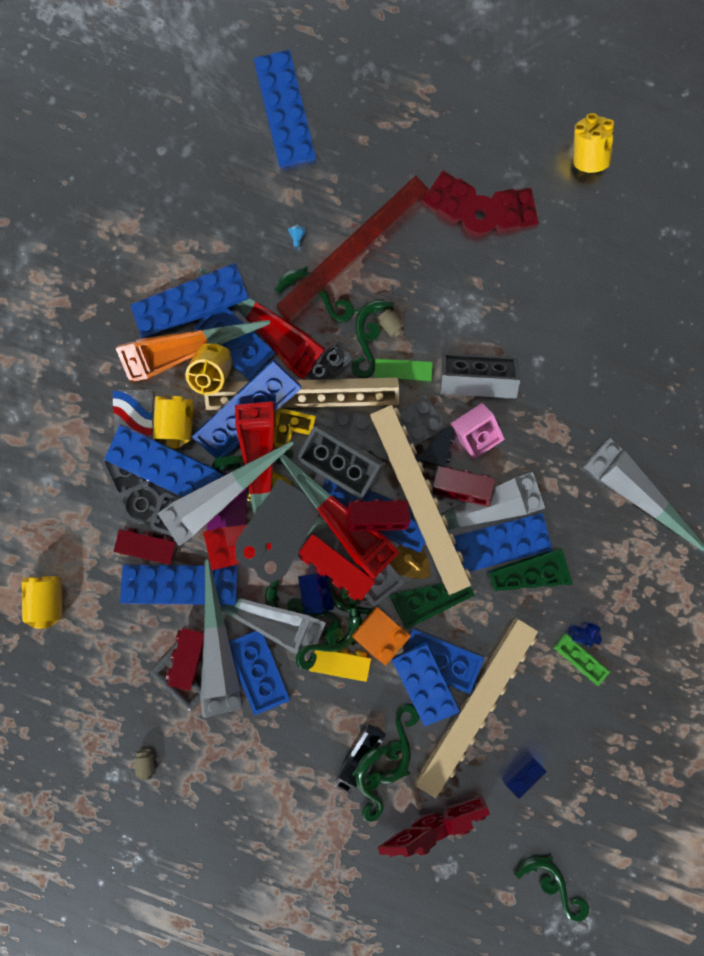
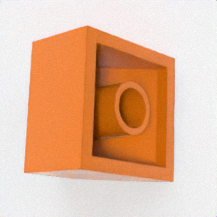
M376 606L353 633L352 637L384 665H387L411 635Z

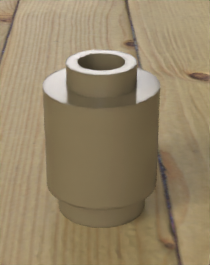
M387 309L378 317L380 325L390 337L395 336L397 338L405 331L404 322L394 311Z
M150 749L136 751V756L134 757L136 777H140V780L151 779L152 775L155 774L154 755L151 754Z

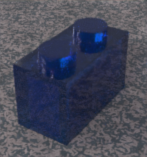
M318 572L298 576L304 614L323 613L334 609L329 576L327 574L325 577Z
M529 752L502 780L510 791L520 799L547 771Z

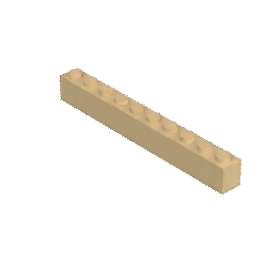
M398 377L296 380L302 385L301 389L280 408L399 405ZM249 381L225 382L217 393L204 395L206 410H219Z
M390 405L370 414L447 593L451 595L471 586L469 581L472 580L468 569L464 570L461 564L464 562L461 552H456L454 544H456L452 533L448 534L446 527L448 523L444 515L440 516L438 509L441 507L437 498H432L430 493L433 490L429 480H425L422 475L425 470L422 463L417 462L414 455L417 452L414 445H409L406 437H409L406 427H401L399 419H401L398 409H393V406Z
M517 618L513 620L475 682L471 693L467 695L459 708L460 713L454 716L416 778V787L435 799L439 794H443L447 786L445 783L448 778H452L455 775L456 765L459 761L462 762L467 754V747L475 742L478 729H482L486 724V716L489 711L492 712L497 706L498 702L496 700L499 695L505 693L508 687L506 685L510 678L513 679L518 671L516 667L519 662H523L527 657L528 652L526 651L530 645L533 646L536 642L538 631Z

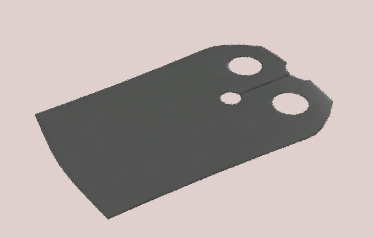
M278 479L258 511L238 537L235 550L236 560L246 569H254L258 574L257 577L268 583L282 578L288 572L304 539L318 517V510L304 493L287 482ZM268 542L272 545L270 550L265 548V544ZM247 546H252L255 549V555L251 559L245 558L243 550ZM269 561H273L276 564V571L273 574H268L265 571V564Z

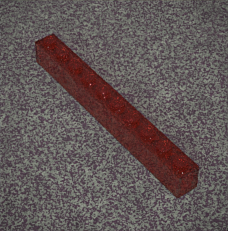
M415 175L277 304L276 309L287 321L291 322L425 197L429 190L427 186Z

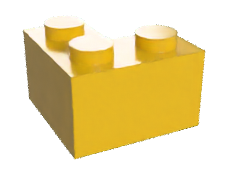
M279 408L276 413L275 448H280L292 442L294 433L309 436L313 426H315L316 416Z

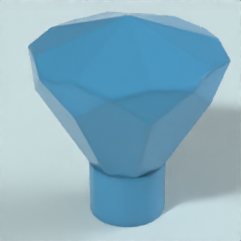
M299 225L288 228V232L293 239V246H301V239L306 233V228Z

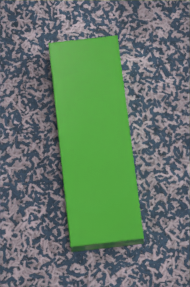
M375 359L374 378L398 377V380L431 382L433 362Z
M566 633L553 647L597 686L610 673L605 666Z

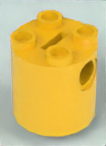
M589 113L586 115V118L577 122L574 127L573 164L577 169L592 173L603 171L609 167L612 160L613 120L600 117L596 113Z
M203 344L187 367L185 374L188 385L195 392L202 395L217 393L222 388L232 368L230 350L218 344Z
M172 396V400L166 397H155L153 439L173 449H180L186 443L192 442L193 400L184 399L181 396Z
M42 576V580L40 577H23L21 582L22 621L35 629L50 628L62 619V580H60V576Z

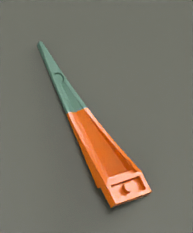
M265 320L137 339L133 342L118 345L116 350L128 380L132 383L148 379L194 357L197 350L203 344L221 345L269 325L271 321Z

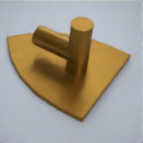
M400 544L397 547L400 553L390 562L393 569L399 575L408 578H430V564L423 547L421 552H418Z

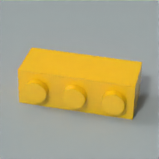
M347 648L336 652L315 650L314 653L317 655V659L309 671L367 682L371 656H367L368 653L364 651L348 652L349 649Z

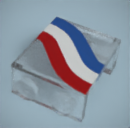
M153 390L113 391L114 436L119 425L123 424L150 438L153 437L152 400H155V392Z

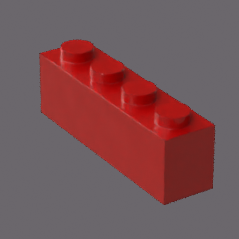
M314 534L310 536L298 552L303 562L307 565L310 563L317 567L315 571L323 577L327 574L332 578V584L339 589L344 587L348 590L346 594L355 601L357 598L362 600L375 583L374 579Z

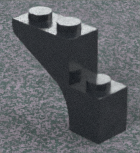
M445 428L422 454L415 456L416 461L443 467L446 466V463H450L452 452H449L450 444H454L456 433H453L454 428Z
M368 724L356 739L348 759L343 763L333 786L350 795L357 786L356 775L353 776L352 773L368 751L373 748H379L386 733L381 731L379 727Z

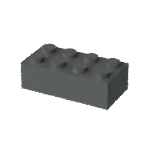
M321 424L313 426L296 458L299 462L361 500L368 497L386 464Z

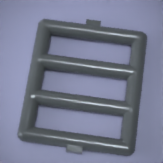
M177 642L151 670V675L167 689L165 692L170 697L173 695L187 710L192 711L201 702V684L195 679L193 689L198 694L189 701L177 688L167 686L168 680L160 673L167 664L172 667L173 661L170 659L173 649H177ZM200 657L198 666L202 669L203 659Z

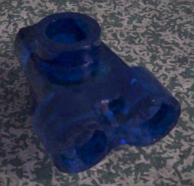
M587 623L585 629L575 625L569 626L568 634L572 636L573 642L583 643L588 647H593L594 644L600 645L602 642L601 628L595 624Z

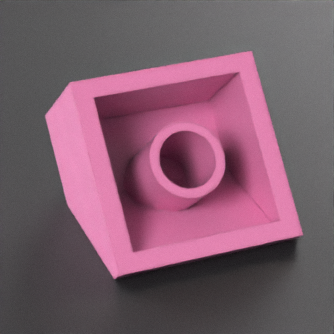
M483 403L451 423L457 438L472 460H475L505 440L494 414Z

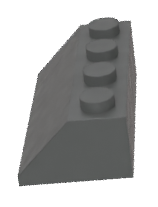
M456 353L441 354L440 394L501 397L506 399L517 398L520 384L517 357Z

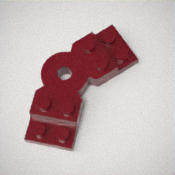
M442 170L422 200V204L452 224L461 221L464 231L474 237H484L490 234L494 228L500 233L539 225L531 187L514 190L513 188L494 193L492 198L477 195L475 187L461 178L456 179ZM481 213L484 216V219H477L475 217V214Z
M482 796L443 810V816H439L438 812L425 815L411 824L412 827L401 830L378 846L379 854L389 855V857L397 855L409 857L413 854H419V856L426 855L430 852L431 848L437 845V841L449 835L459 834L462 836L468 834L470 830L474 829L471 821H482L486 819V816L490 815L488 807Z

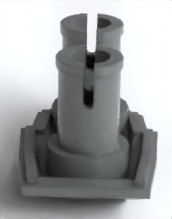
M336 342L323 352L308 377L311 380L331 379L333 376L335 378L353 358L339 342Z

